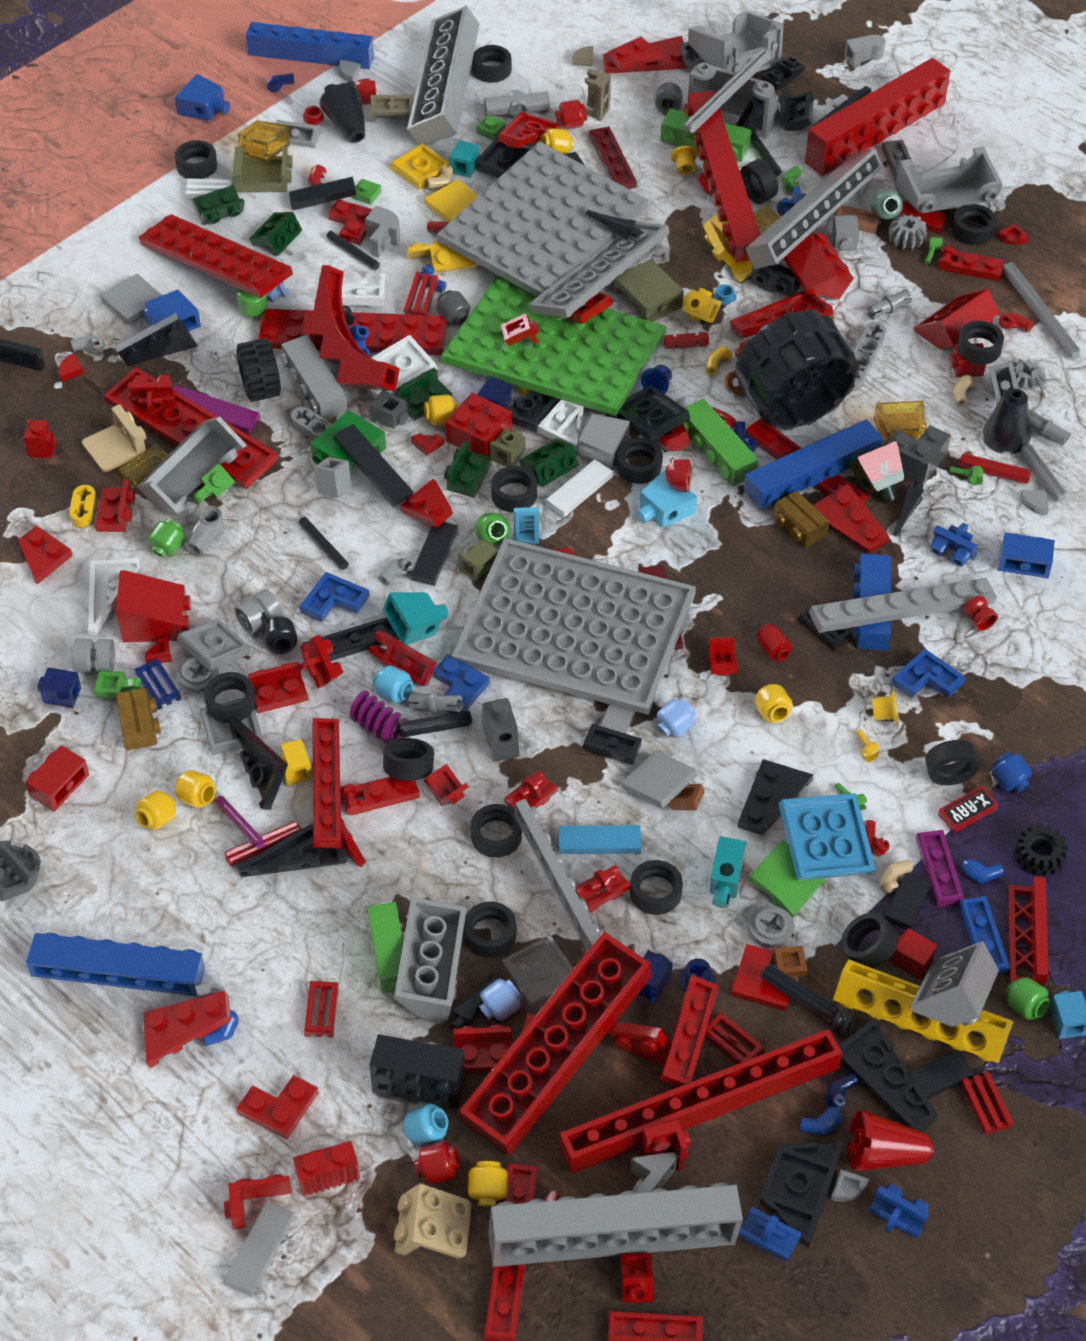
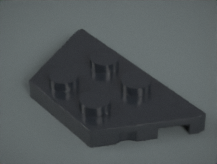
M835 1140L834 1144L817 1145V1142H808L802 1145H779L760 1197V1203L772 1215L779 1217L780 1222L801 1233L799 1241L808 1248L810 1247L845 1141Z

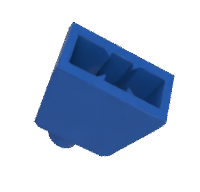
M198 74L175 97L177 114L209 121L217 112L227 114L230 110V102L224 100L223 88Z

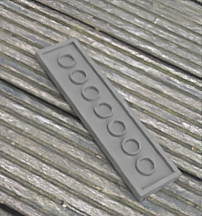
M636 222L634 227L641 229L639 238L630 236L628 240H625L616 234L588 259L579 263L529 303L530 313H537L542 316H559V318L570 317L579 307L585 305L590 298L597 295L601 289L609 285L624 270L636 263L640 257L660 243L670 233L668 225Z

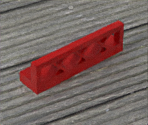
M1034 876L1031 887L1008 886L1009 984L1022 978L1016 977V969L1023 964L1032 972V978L1030 979L1043 987L1045 986L1048 977L1046 877ZM1015 894L1030 896V903L1023 908L1015 901ZM1021 916L1031 924V927L1024 932L1015 924V921ZM1021 940L1031 947V951L1025 956L1016 949V944Z
M694 975L688 981L660 1075V1080L675 1085L674 1089L692 1081L719 987L717 984Z

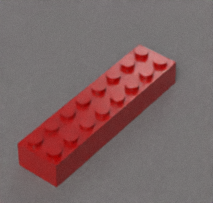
M932 57L809 128L804 163L821 176H824L834 171L853 153L868 150L886 138L895 135L903 128L912 125L920 118L927 116L930 112L942 107L946 102L951 70Z
M604 931L459 1110L463 1123L507 1156H510L652 977L651 963Z

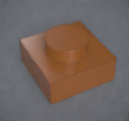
M688 784L669 802L671 810H697L705 793L702 784Z
M802 946L774 949V959L778 969L790 977L807 976L808 970Z

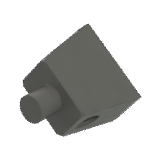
M496 699L483 703L481 721L493 761L497 762L519 757L518 728L509 699ZM502 734H506V741H500L499 737Z

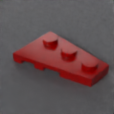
M521 111L500 133L498 142L504 143L509 148H521L541 140L542 134L550 128L560 129L561 124Z
M849 484L844 485L813 505L830 521V529H835L844 535L845 539L868 554L890 541L889 535Z
M226 991L143 1012L147 1065L150 1068L160 1063L159 1059L169 1053L176 1054L183 1050V1045L193 1039H201L231 1021L230 1002Z

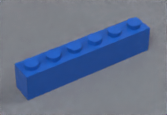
M251 22L246 33L248 55L335 66H339L340 60L360 63L361 69L369 70L374 58L373 36L265 24L261 22Z
M865 419L745 474L744 491L759 509L772 506L794 491L799 492L808 487H813L819 482L835 477L840 472L849 469L850 466L847 463V459L882 445L883 437Z
M52 932L34 934L26 960L31 977L196 997L195 986L201 985L205 969L202 953L192 949L174 950L165 946H142L135 942L125 944L116 943L109 939L91 940L82 936L66 937Z

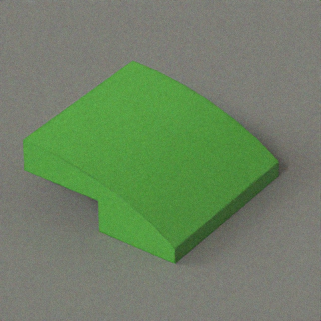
M781 840L749 876L750 883L771 896L770 903L787 911L792 918L826 879L797 881L789 845L784 840Z

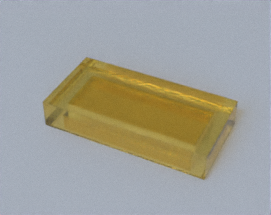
M154 444L119 468V475L125 480H130V484L135 488L169 454L157 444Z

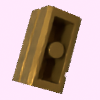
M794 491L776 502L773 515L774 521L779 527H784L790 533L793 541L800 542L804 547L808 548L816 541L827 536L830 521L798 491Z
M146 688L133 690V692L117 693L116 698L126 749L132 750L138 749L141 746L156 745L158 743L156 734H160L161 729L159 719H153L152 714L157 713L155 697L149 698L148 689Z

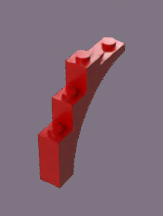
M322 265L314 310L306 311L302 334L322 340L319 358L334 364H340L337 383L357 389L396 391L400 368L372 359L359 347L347 326L342 303L344 272L330 265Z

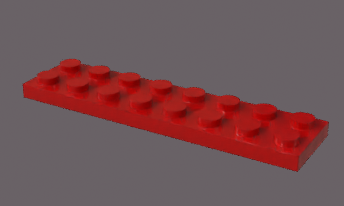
M172 214L164 217L162 221L148 228L146 232L139 236L141 245L258 298H262L293 275L291 266Z
M265 309L262 314L258 339L267 338L272 348L282 349L283 343L305 336V334H302L306 311L313 310ZM352 312L354 316L352 326L368 327L369 336L366 338V347L370 353H380L409 335L427 355L441 356L444 352L447 323L442 316ZM308 336L315 348L321 350L322 340Z
M135 367L104 395L105 402L113 407L120 404L125 412L129 411L135 421L176 446L201 423L218 417L175 390V403L155 404L154 411H148L147 404L132 403L128 384L129 382H134L136 375H145L148 377L149 382H157L156 378L138 367ZM227 423L247 446L236 451L238 456L231 463L227 464L224 462L220 465L234 479L236 484L247 489L278 460V454Z

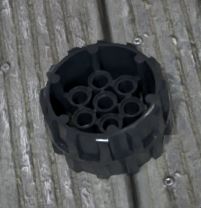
M811 309L796 313L792 311L769 324H765L742 347V354L735 365V372L739 377L738 384L764 423L772 428L775 426L782 427L784 430H793L795 427L811 425L826 414L833 412L839 407V404L853 391L855 379L859 374V363L855 359V354L831 318L826 315L821 316L818 311Z

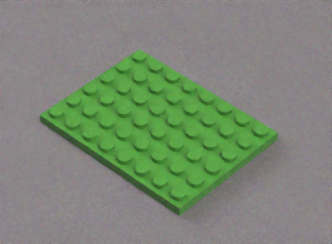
M496 276L441 355V363L616 416L666 334V326L612 309H605L602 313L595 315L583 324L576 323L567 318H559V316H542L541 314L530 313L528 304L537 297L508 280ZM526 313L530 321L535 320L540 330V333L537 334L539 343L534 344L529 336L520 342L508 346L504 339L501 324Z

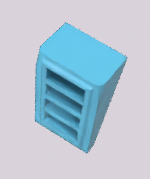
M539 507L514 508L515 541L539 544Z

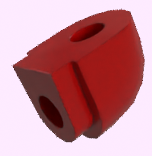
M370 78L360 79L355 83L361 93L362 105L371 104V95H376L375 80L370 81Z
M683 423L657 439L662 448L672 452L684 450L686 445L691 444Z
M674 459L666 466V481L675 491L689 492L692 480L690 459Z

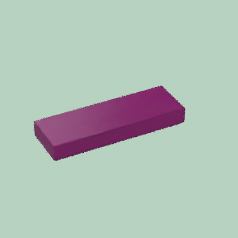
M944 830L917 833V845L928 881L931 883L930 888L936 908L958 905L959 900L965 898Z

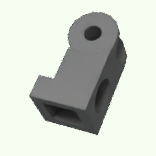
M869 35L846 40L844 56L853 68L861 66L863 61L881 59L884 55L886 40L881 35Z

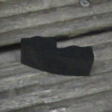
M789 56L777 61L774 70L762 74L761 81L772 84L774 90L778 91L798 77L805 69V65L798 62L796 58Z

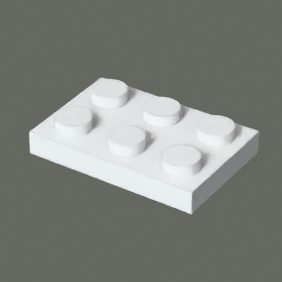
M410 335L371 357L376 361L386 362L400 368L396 391H387L395 396L397 395V388L403 383L418 377L423 372H427L432 368L437 370L436 363ZM366 389L374 399L383 391Z

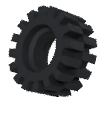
M1037 824L1036 829L1033 825H1030L1028 830L1024 829L1015 848L1016 862L1021 861L1019 865L1021 869L1027 867L1026 872L1030 875L1032 870L1036 871L1035 876L1040 877L1041 873L1044 872L1045 877H1048L1051 872L1055 874L1058 872V869L1062 868L1068 851V843L1065 842L1066 838L1064 835L1059 836L1060 831L1057 828L1053 832L1051 831L1052 826L1047 825L1046 829H1044L1042 824ZM1043 845L1051 851V855H1038L1032 851L1031 846Z

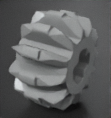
M902 214L901 217L896 216L891 225H889L890 242L894 243L895 247L901 246L903 250L905 248L913 250L914 247L920 248L927 235L926 222L921 221V217H913L912 214L910 216Z

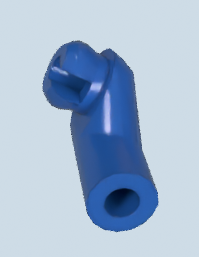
M424 265L420 273L421 275L428 273L433 277L435 268L431 265ZM439 280L436 291L443 293L447 282ZM428 282L426 287L429 288L431 283Z
M230 1010L231 1021L203 1037L206 1046L233 1037L239 1023L237 1013Z
M829 1107L817 1119L802 1117L800 1131L823 1136L828 1135L840 1125L842 1120L841 1112L836 1107Z

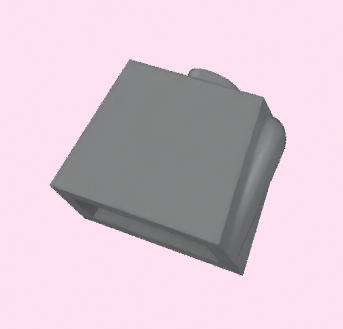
M592 414L586 426L581 427L578 434V457L590 462L595 459L612 470L616 464L618 448L629 439L630 421Z

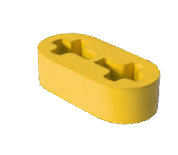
M90 485L78 486L73 491L70 517L72 524L77 528H86L94 520L97 499L95 490Z

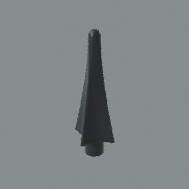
M591 210L585 211L586 215L604 224L625 240H628L630 236L639 238L641 235V229L634 227L635 220L608 216Z
M915 482L913 487L908 485L902 511L893 532L894 536L899 535L908 518L923 500L922 494L925 490L921 482Z
M495 973L478 991L453 1010L455 1018L450 1024L452 1030L460 1029L464 1026H472L480 1010L479 1006L483 1003L480 999L481 991L499 979V973Z

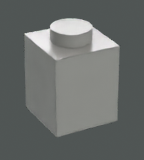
M834 216L832 235L836 251H857L859 238L857 216Z
M327 457L314 467L319 494L338 498L352 487L347 460Z

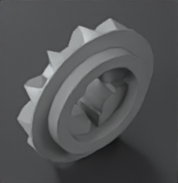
M1030 358L1027 361L1019 359L1018 362H1013L1019 388L1034 389L1043 384L1046 376L1044 374L1045 368L1039 367V362L1032 363Z
M194 656L182 661L177 669L179 684L184 685L187 690L195 689L197 692L200 688H205L208 682L219 674L218 668L209 671ZM200 671H202L203 676L198 675L196 678H194L193 673L198 674Z
M763 906L751 915L749 929L752 938L759 940L761 945L764 943L770 944L773 948L776 944L781 943L784 945L786 940L792 937L794 923L790 914L784 909L777 906ZM774 920H776L775 929H772L771 932L767 933L766 925L769 926L771 923L774 922Z

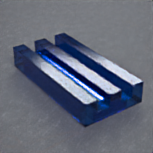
M158 658L134 669L137 678L141 679L142 686L148 689L149 697H155L157 710L162 709V705L165 703L167 706L171 705L174 699L176 701L181 700V694ZM151 668H156L169 688L170 694L166 693ZM144 671H146L154 686L160 693L161 698H159L153 690L152 686L143 674Z

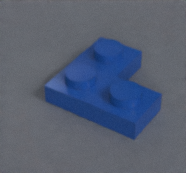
M325 572L299 606L300 613L323 622L334 605H337L357 614L370 597V593L364 587Z
M924 648L892 678L891 684L911 699L927 684L949 698L965 683L966 677Z
M449 654L445 656L433 671L435 679L450 686L443 695H460L462 697V701H457V703H463L461 711L468 710L490 684V677L461 661L452 659V656Z

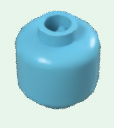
M394 666L384 667L373 678L376 695L395 704L407 700L413 690L410 674Z
M426 1104L410 1110L405 1116L404 1133L415 1146H427L442 1140L446 1135L448 1128L447 1115L434 1104Z

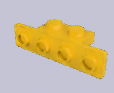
M717 213L703 225L707 233L705 238L714 247L712 250L714 256L719 261H725L730 266L736 280L741 282L752 274V262L750 260L735 263L733 254L728 252V238L723 236V222H719Z
M434 241L431 245H424L423 243L412 244L410 248H407L406 252L407 258L430 255L432 266L435 268L434 273L474 268L479 265L438 241Z

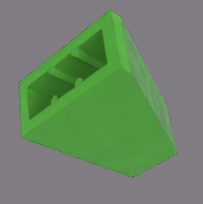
M396 902L368 906L371 940L382 994H395L403 947Z

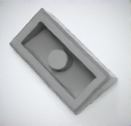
M277 120L273 141L315 147L321 134V129L317 125Z

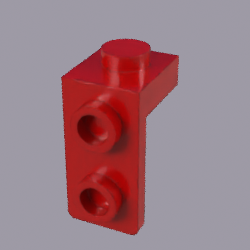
M274 1174L266 1177V1179L252 1180L250 1178H242L234 1183H228L229 1200L224 1201L225 1219H231L233 1230L246 1228L244 1200L291 1194L289 1176Z

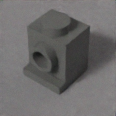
M382 391L369 404L370 418L374 423L378 421L394 429L398 424L404 425L408 419L407 401L387 391Z

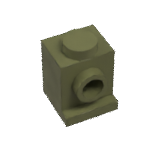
M504 428L497 439L490 443V457H492V461L506 467L514 466L525 451V437L517 429L510 431Z
M482 539L475 546H471L466 554L462 551L458 554L459 570L478 583L489 573L497 556V549L493 544Z

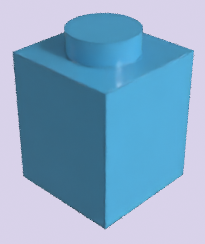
M1062 991L1054 995L1049 1011L1058 1039L1085 1036L1086 1002L1082 991Z

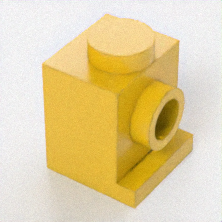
M302 739L283 743L281 745L282 756L279 757L288 764L285 772L286 785L290 786L313 779L311 763Z

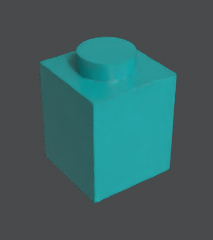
M461 140L457 142L450 155V166L453 168L452 173L471 178L476 169L475 160L479 157L478 144Z

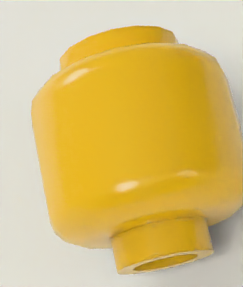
M550 128L541 136L540 142L564 155L573 150L574 139L570 136L568 130Z
M451 395L430 396L428 402H424L425 421H429L435 427L445 426V422L457 410L459 403L454 402Z
M769 684L764 686L755 696V706L762 718L767 722L777 723L784 721L792 711V700L781 685Z
M188 770L177 779L175 794L181 803L195 808H203L213 801L216 788L214 780L209 775L195 770Z
M153 791L137 802L135 811L137 822L141 827L156 831L174 820L176 815L175 800L171 795L163 791Z
M479 1161L476 1163V1167L471 1168L469 1171L468 1196L473 1200H477L480 1207L496 1206V1201H501L507 1196L508 1173L504 1168L500 1167V1162Z

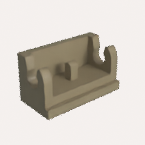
M590 68L587 71L588 78H585V83L588 85V101L586 106L594 108V110L586 108L587 116L601 121L610 110L611 75Z
M371 95V121L376 122V116H410L414 95Z

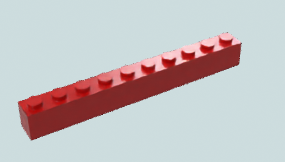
M714 90L688 94V103H685L686 116L691 118L715 94ZM719 108L695 131L694 142L696 146H699L700 161H704V175L709 177L708 187L709 191H713L714 206H718V220L723 222V236L728 238V252L733 254L735 263L750 261L746 247L760 236V232Z
M827 1029L561 1132L559 1136V1150L570 1173L579 1172L640 1148L643 1129L646 1127L678 1119L681 1129H688L839 1070L842 1051L830 1030Z

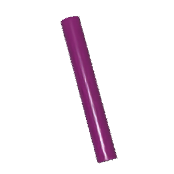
M223 796L217 797L215 804L257 849L263 848L265 840Z

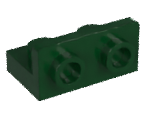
M234 185L192 198L193 206L202 225L208 223L216 224L223 218L229 216L236 217L244 211V199L239 198Z
M274 212L249 240L253 246H269L273 255L279 256L300 234L302 228L293 212Z
M435 368L423 372L418 377L403 383L397 388V397L407 401L408 415L414 421L424 416V402H428L430 396H452V392L438 380V371Z
M558 438L519 460L521 467L535 474L537 483L541 487H544L579 465L573 444Z
M464 441L461 448L456 449L451 466L448 465L446 467L444 479L447 480V490L474 498L492 465V457L469 451V442Z

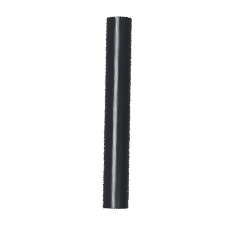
M752 129L750 141L764 161L773 169L775 175L779 176L782 173L781 168Z
M329 231L327 233V239L372 269L377 270L380 267V262L335 232Z
M302 517L299 520L301 527L341 570L349 566V562L307 517Z

